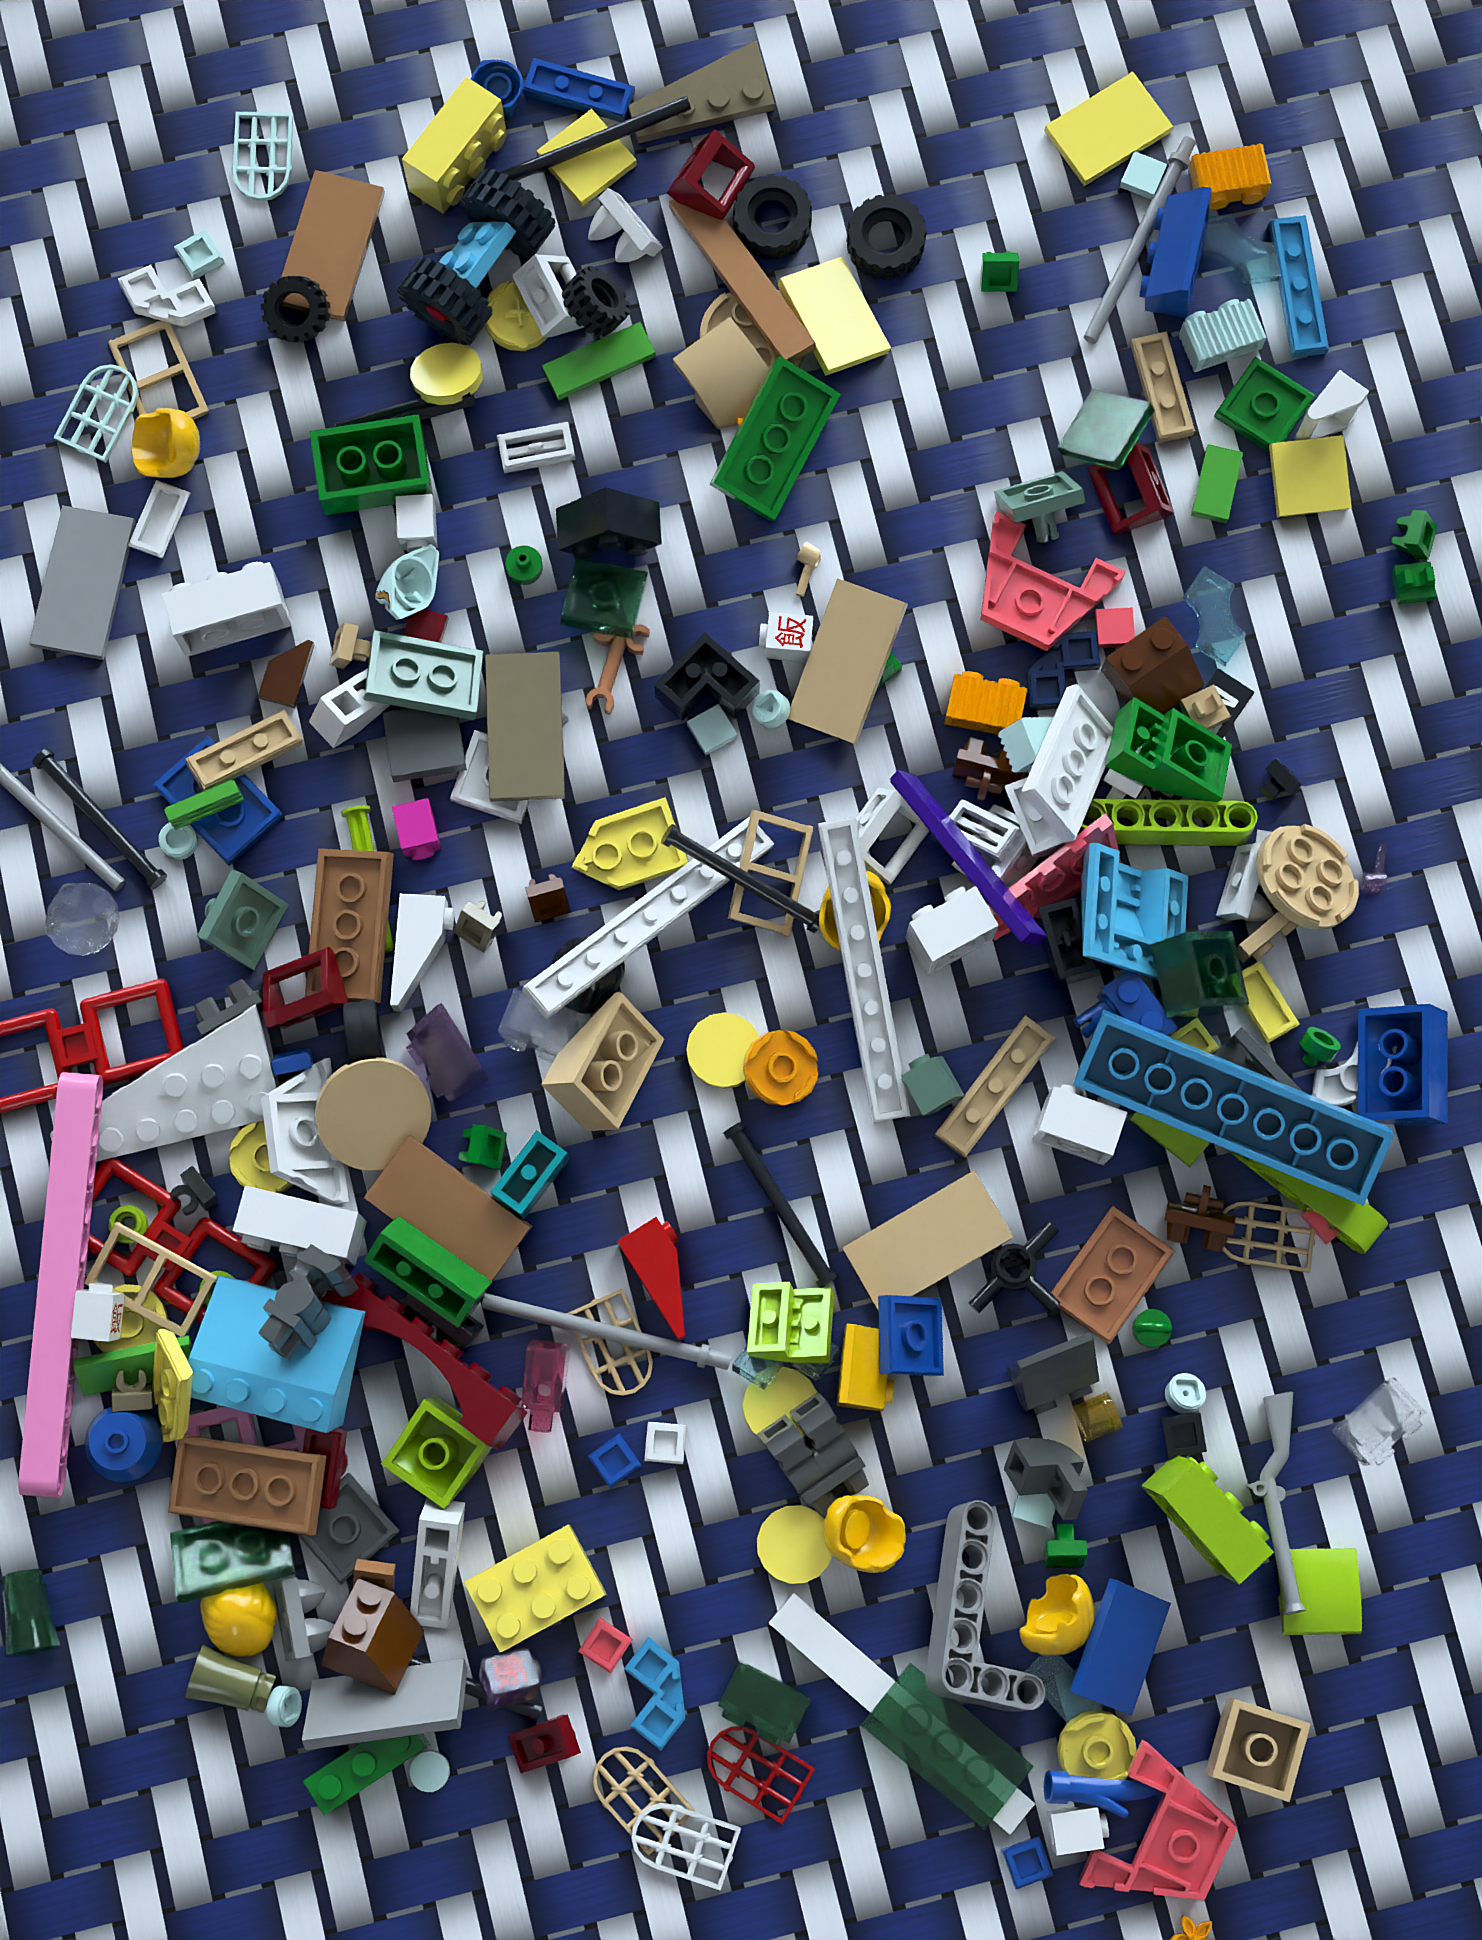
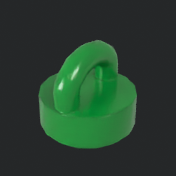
M1145 1310L1138 1314L1133 1321V1336L1143 1347H1159L1166 1343L1171 1336V1321L1160 1310Z

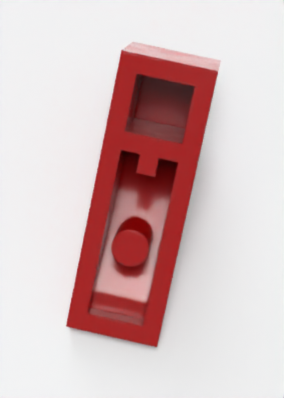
M655 1217L618 1240L617 1243L675 1337L680 1342L686 1337L678 1254L674 1245L679 1241V1238L668 1221L661 1225L658 1218Z

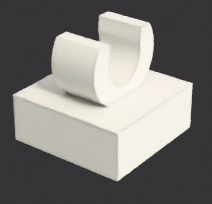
M1109 769L1103 780L1113 786L1106 799H1124L1126 794L1136 799L1144 787V784L1112 769Z

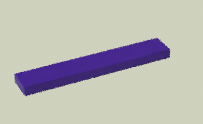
M897 770L890 778V783L901 794L903 799L973 885L977 887L982 896L1017 939L1023 943L1039 945L1047 937L1040 926L917 776Z

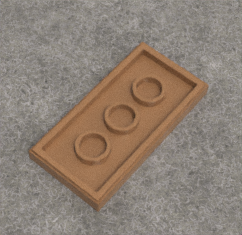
M315 170L281 278L286 276H304L312 281H316L320 284L321 290H325L328 295L326 300L330 302L331 308H328L330 318L345 322L385 191L384 187ZM292 293L282 303L284 307L310 312L309 303L301 294Z
M318 848L309 954L326 947H331L336 957L348 1001L360 1002L372 999L376 1003H381L394 854L379 851ZM321 966L307 971L305 997L321 991Z
M411 1135L405 1139L364 1196L367 1201L391 1219L395 1220L398 1216L492 1282L533 1227Z
M185 1434L182 1439H178L168 1513L310 1536L316 1535L326 1456Z

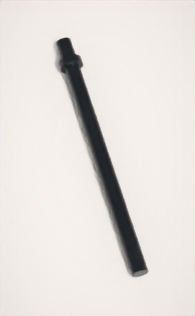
M687 96L681 97L499 172V175L504 173L512 181L521 180L691 110Z

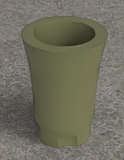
M202 1645L188 1684L185 1699L208 1701L249 1711L250 1708L264 1713L276 1676L264 1673L261 1668L242 1663Z

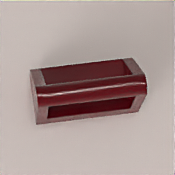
M714 129L696 145L666 193L680 204L722 220L736 200L738 192H741L743 186L753 173L755 165ZM711 161L736 170L735 175L719 200L698 184L699 179Z
M1135 442L1087 468L1113 535L1139 528L1174 514L1149 448ZM1129 464L1146 509L1123 520L1105 472Z
M326 947L263 973V1016L267 1028L286 1029L343 1007V1004L349 1002L336 957L331 947ZM321 966V991L285 1005L279 982Z

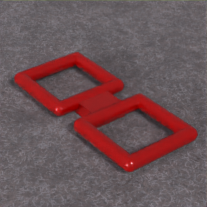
M156 979L83 999L80 1003V1010L84 1023L62 1029L58 1012L53 1008L0 1021V1037L45 1025L58 1081L62 1072L72 1073L71 1068L93 1063L96 1075H101L103 1078V1085L141 1076L184 1049L169 985L164 979ZM156 996L169 1052L110 1068L97 1011ZM58 1083L0 1098V1114L56 1099Z
M113 1157L103 1160L95 1172L92 1203L113 1174L163 1206L144 1233V1237L190 1261L206 1236H209L257 1267L248 1282L264 1286L274 1272L276 1263L273 1259L257 1249L247 1247V1244L241 1243L242 1239L208 1217L199 1219L188 1236L169 1225L181 1207L180 1199L177 1198L173 1201L168 1191L119 1159ZM89 1233L88 1251L98 1257L105 1243ZM137 1243L128 1258L112 1249L106 1263L126 1276H133L146 1257L156 1261L159 1254ZM167 1259L163 1266L165 1271L154 1286V1293L187 1315L194 1301L172 1287L185 1268ZM201 1307L195 1321L201 1324L207 1309Z

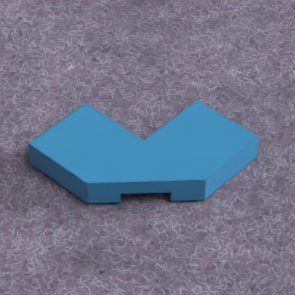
M648 1637L624 1668V1670L654 1693L630 1726L661 1751L685 1720L679 1661Z

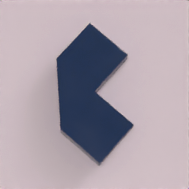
M1097 631L1066 633L1030 668L1026 675L1030 711L1058 709L1066 690L1065 672L1100 669Z

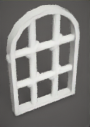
M659 1803L647 1807L638 1815L633 1824L631 1839L634 1851L642 1862L655 1868V1870L664 1871L721 1890L729 1863L733 1859L732 1854L741 1827L685 1809L681 1805ZM661 1808L673 1810L669 1822L648 1816L647 1814ZM681 1812L705 1820L701 1833L678 1826L679 1823H675L678 1813ZM641 1820L663 1827L662 1830L665 1831L662 1843L636 1835L637 1827ZM710 1823L734 1830L735 1833L731 1844L710 1837L711 1834L707 1833ZM672 1831L695 1838L694 1841H698L694 1854L672 1848L671 1844H668ZM704 1842L729 1850L724 1865L702 1858L703 1855H700ZM637 1843L655 1848V1852H658L655 1863L643 1856L638 1849ZM665 1852L687 1859V1863H690L687 1873L661 1865ZM699 1863L722 1871L718 1884L693 1876L696 1864Z

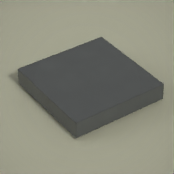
M410 708L382 712L393 783L467 770L459 717Z
M348 1472L340 1480L337 1507L333 1509L319 1508L316 1535L296 1534L340 1584H343L354 1574L357 1559L370 1560L400 1532V1529L352 1474Z

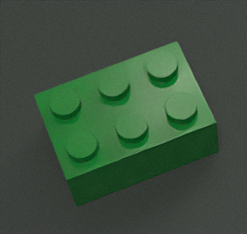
M419 414L309 431L319 500L325 515L396 505L395 496L433 495L424 433Z

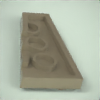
M757 40L628 105L630 118L684 96H687L691 106L689 111L635 132L638 144L775 110L774 99Z

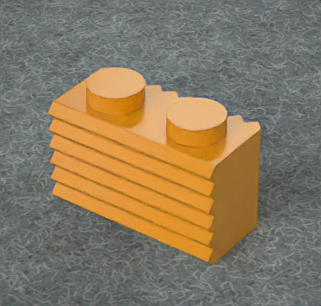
M1261 143L1242 148L1237 147L1222 151L1196 153L1192 156L1188 168L1193 190L1202 187L1211 188L1210 210H1218L1226 207L1229 202L1241 200L1243 204L1247 205L1257 203L1267 196L1272 184L1264 147Z
M964 671L962 675L954 674L944 725L999 735L1001 730L1022 719L1027 688L1020 687V683L1012 679H999L998 683L996 681L983 680V675L971 671Z

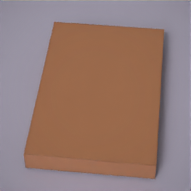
M1112 1206L1051 1291L1061 1302L1057 1308L1109 1345L1172 1257L1175 1250Z

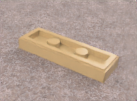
M1167 331L1132 339L1130 345L1158 443L1193 436L1195 429Z
M282 710L185 758V761L201 790L206 791L229 780H233L301 746L303 739L285 710Z

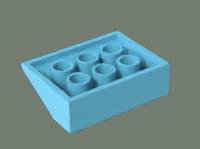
M222 1275L219 1276L188 1360L193 1371L191 1398L324 1433L342 1426L365 1312L323 1301L332 1319L324 1331L315 1335L318 1341L311 1350L301 1345L292 1359L288 1361L271 1350L268 1346L269 1342L258 1334L269 1318L263 1307L269 1298L275 1301L278 1290Z

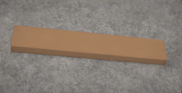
M674 199L670 200L669 207L775 354L793 363L815 350L816 343L725 218L719 220L680 204Z

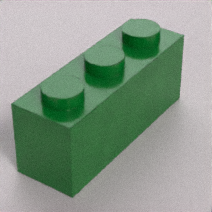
M399 1216L380 1232L363 1260L457 1328L475 1311L492 1284L491 1280Z
M424 1733L361 1742L303 1780L322 1814L325 1815L430 1746V1743Z

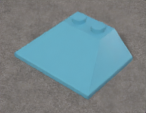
M1096 842L1090 843L1083 857V871L1081 874L1083 956L1175 986L1182 985L1188 875L1168 868L1141 871L1119 863L1120 851Z

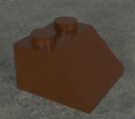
M1166 616L1107 656L1101 668V672L1126 704L1135 697L1163 715L1177 706L1182 699L1194 694L1205 685L1188 644Z
M358 1578L328 1637L321 1666L395 1695L423 1637L424 1629L394 1592Z

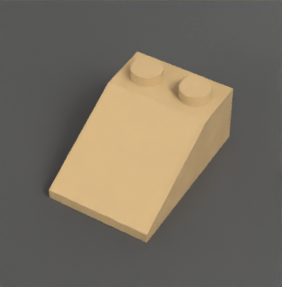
M615 992L556 1055L541 1085L586 1131L617 1130L648 1073L664 1038L621 992Z

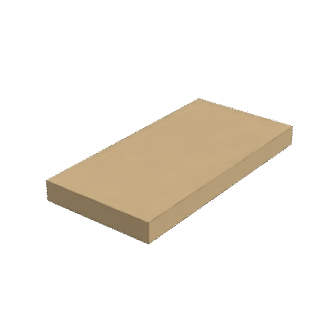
M837 578L787 719L857 744L908 604Z
M974 1170L842 1248L878 1309V1296H914L1011 1240L1014 1236Z

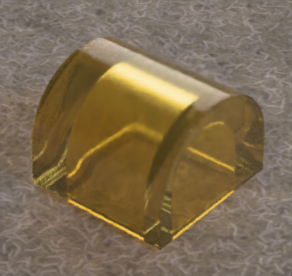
M1108 1392L1070 1407L1086 1443L1123 1427L1119 1412Z

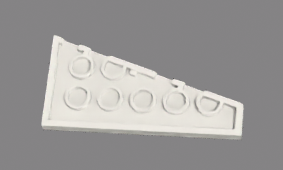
M256 1004L104 1099L101 1108L96 1162L263 1121L261 1097L277 1088L278 1085L273 1073Z

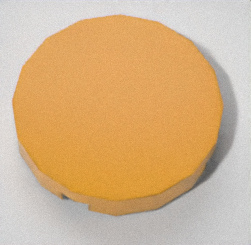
M777 1030L765 1033L752 1042L745 1054L743 1072L746 1084L757 1098L767 1104L785 1106L799 1102L811 1093L818 1080L819 1071H817L818 1065L816 1062L818 1059L816 1051L808 1040L796 1032Z

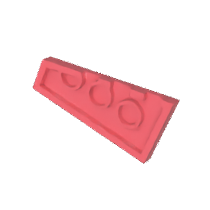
M1106 814L1102 815L1079 833L1075 841L1066 843L1008 888L1032 918H1034L1038 907L1064 901L1081 891L1083 857L1090 843L1096 842L1118 850L1112 821ZM988 904L987 906L999 924L993 938L995 941L1011 932V930Z

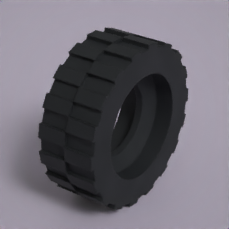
M774 174L756 177L754 181L747 182L743 186V190L738 192L736 203L733 206V228H735L736 235L752 255L764 257L766 260H771V258L779 260L784 259V256L789 254L790 256L795 254L799 247H803L806 237H809L812 223L811 201L807 198V192L795 180L791 181L786 176L781 175L780 177L774 176ZM775 201L783 204L788 209L790 221L784 230L777 233H768L757 226L755 212L763 203Z
M891 194L888 196L876 195L873 199L869 200L868 198L863 201L860 207L857 206L853 212V217H850L848 222L846 240L847 251L851 255V261L854 266L857 265L859 271L871 275V278H884V280L903 277L908 271L910 273L915 269L916 263H919L922 258L927 234L926 227H924V217L922 214H919L918 208L914 204L911 205L907 199L903 197L898 198ZM883 221L897 224L904 234L902 246L892 253H881L875 250L869 242V232L874 225Z

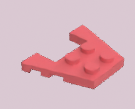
M997 511L992 523L980 620L1042 650L1048 651L1122 582L1126 571L1095 558L1080 588L1013 557L1012 554L1025 531L1026 524L1021 522L1014 523L1008 516Z
M1141 1740L1127 1771L1128 1776L1164 1792L1132 1863L1124 1862L1100 1850H1091L1078 1879L1079 1885L1094 1888V1886L1112 1887L1116 1891L1125 1892L1130 1890L1153 1892L1154 1895L1205 1900L1236 1833L1237 1825L1148 1742Z

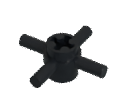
M1048 1221L1024 1246L1014 1243L1004 1246L1000 1245L988 1252L993 1257L990 1267L993 1278L968 1304L977 1313H980L1003 1289L1015 1291L1025 1288L1051 1313L1061 1302L1035 1278L1037 1270L1035 1256L1053 1239L1059 1230ZM1018 1258L1021 1259L1024 1263L1020 1269L1021 1274L1018 1278L1010 1277V1274L1005 1270L1003 1262L1006 1259L1010 1262H1015Z

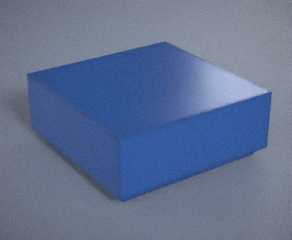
M309 1047L275 1054L271 1062L274 1076L312 1068L314 1058L312 1049H309Z
M620 1434L588 1455V1458L609 1488H612L642 1466Z
M1039 1836L1001 1849L1016 1890L1053 1876Z

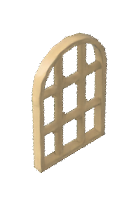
M1251 1201L1237 1202L1226 1207L1222 1212L1227 1213L1238 1206H1249L1248 1217H1236L1235 1223L1247 1225L1245 1237H1241L1242 1239L1228 1237L1226 1242L1244 1245L1243 1258L1231 1254L1224 1247L1222 1252L1229 1258L1242 1262L1245 1265L1255 1264L1310 1273L1313 1246L1315 1245V1230L1312 1227L1309 1229L1286 1225L1287 1212L1303 1214V1210ZM1255 1207L1281 1211L1280 1222L1270 1223L1253 1220ZM1257 1226L1279 1230L1277 1242L1270 1244L1251 1241L1252 1228L1256 1229ZM1289 1231L1310 1235L1308 1249L1283 1246L1284 1233L1288 1234ZM1253 1247L1276 1250L1275 1263L1249 1259L1250 1249L1253 1250ZM1286 1252L1307 1255L1306 1268L1281 1264L1282 1254L1285 1255Z
M623 1289L600 1299H594L591 1303L566 1313L575 1315L584 1311L587 1319L594 1320L589 1308L603 1302L614 1326L623 1328L634 1323L637 1332H641ZM620 1294L631 1316L624 1321L617 1320L609 1302V1299ZM574 1332L590 1367L589 1372L594 1376L601 1388L611 1394L624 1396L636 1393L646 1385L651 1377L653 1367L649 1350L639 1349L634 1351L633 1348L630 1349L629 1345L622 1344L626 1356L614 1360V1357H610L602 1338L588 1336L581 1339L580 1334ZM594 1340L595 1344L598 1342L607 1363L597 1369H594L584 1346ZM647 1353L649 1367L647 1375L643 1379L634 1358ZM627 1362V1365H631L639 1383L637 1387L625 1391L615 1368ZM608 1370V1374H612L619 1391L612 1390L604 1385L597 1375Z
M628 1746L613 1748L605 1753L596 1764L593 1775L594 1790L603 1807L612 1813L631 1836L633 1824L638 1815L649 1806L665 1803L666 1800L664 1798L671 1791L674 1792L688 1810L696 1812L658 1769L654 1760L646 1756L639 1749ZM629 1751L636 1753L645 1761L635 1770L620 1752ZM612 1754L628 1770L627 1774L629 1776L620 1785L601 1765ZM649 1765L667 1784V1787L659 1795L642 1778L644 1776L642 1772ZM598 1771L612 1786L610 1789L613 1791L606 1798L603 1797L598 1788ZM634 1779L650 1796L649 1800L651 1802L643 1810L626 1793L628 1790L625 1788ZM618 1794L635 1812L633 1813L635 1817L628 1824L609 1804ZM661 1808L664 1811V1813L670 1818L672 1811L670 1809ZM686 1814L681 1820L677 1818L675 1823H679L678 1826H681L690 1815ZM643 1821L659 1839L657 1842L662 1843L664 1835L654 1824ZM638 1843L648 1856L655 1850V1848L651 1847L648 1849L646 1845Z

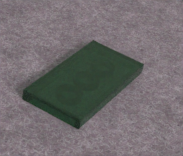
M910 1662L860 1724L984 1830L1034 1767L956 1700L933 1694L927 1687L925 1674Z

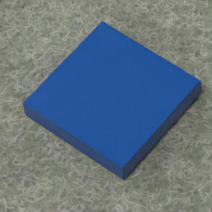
M897 1295L878 1296L880 1374L944 1376L941 1298Z

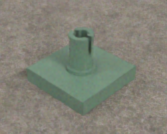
M1063 471L994 491L997 506L1014 523L1033 518L1036 541L1040 543L1048 542V536L1051 537V540L1059 537L1054 517L1055 511L1086 503L1083 488Z
M232 869L217 899L212 898L206 904L204 913L206 919L197 937L242 966L255 970L289 904L243 873Z

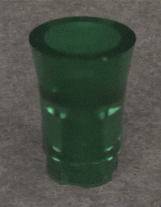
M21 1570L3 1576L5 1591L2 1594L6 1628L5 1657L27 1656L61 1647L51 1615L46 1584H43L42 1570Z

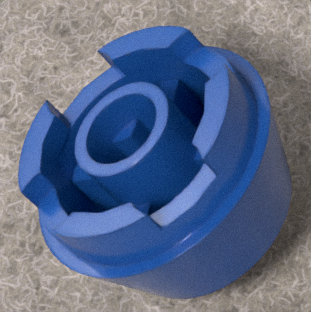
M112 1406L108 1407L93 1419L85 1437V1452L90 1465L99 1475L115 1482H129L143 1477L155 1466L162 1450L161 1429L156 1419L147 1410L112 1412Z

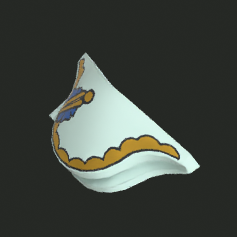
M429 544L401 556L383 574L376 590L375 599L380 604H385V609L396 620L426 608L432 601L436 589L439 551L432 544Z

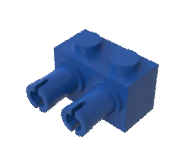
M1128 970L1100 990L1096 996L1099 1002L1078 1017L1073 1018L1077 1028L1089 1022L1080 1031L1085 1038H1089L1094 1033L1103 1010L1166 1036H1171L1178 1028L1140 976Z

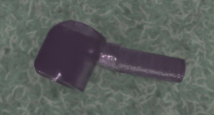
M1379 844L1374 873L1364 872L1362 875L1363 894H1380L1386 884L1387 878L1384 873V864L1388 850L1386 844Z

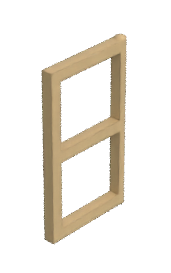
M159 320L108 342L117 365L127 370L118 348L165 329L180 363L136 381L138 391L184 372L199 405L198 408L186 413L193 420L210 413L170 323ZM130 380V382H129L127 388H128V390H129V392H130V395H131V397H132V395H133V386H132V382H131V380ZM138 396L136 409L139 415L147 414Z
M751 810L739 868L746 872L751 871L791 883L790 898L797 902L813 826L803 825L764 812ZM759 821L803 834L795 875L750 862ZM735 883L728 919L780 933L786 937L790 936L794 917L787 913L784 925L739 913L744 888Z
M115 1222L84 1284L89 1286V1283H101L96 1279L122 1233L159 1254L135 1301L124 1296V1306L180 1337L187 1336L218 1277L123 1224ZM167 1259L205 1279L181 1326L143 1306Z

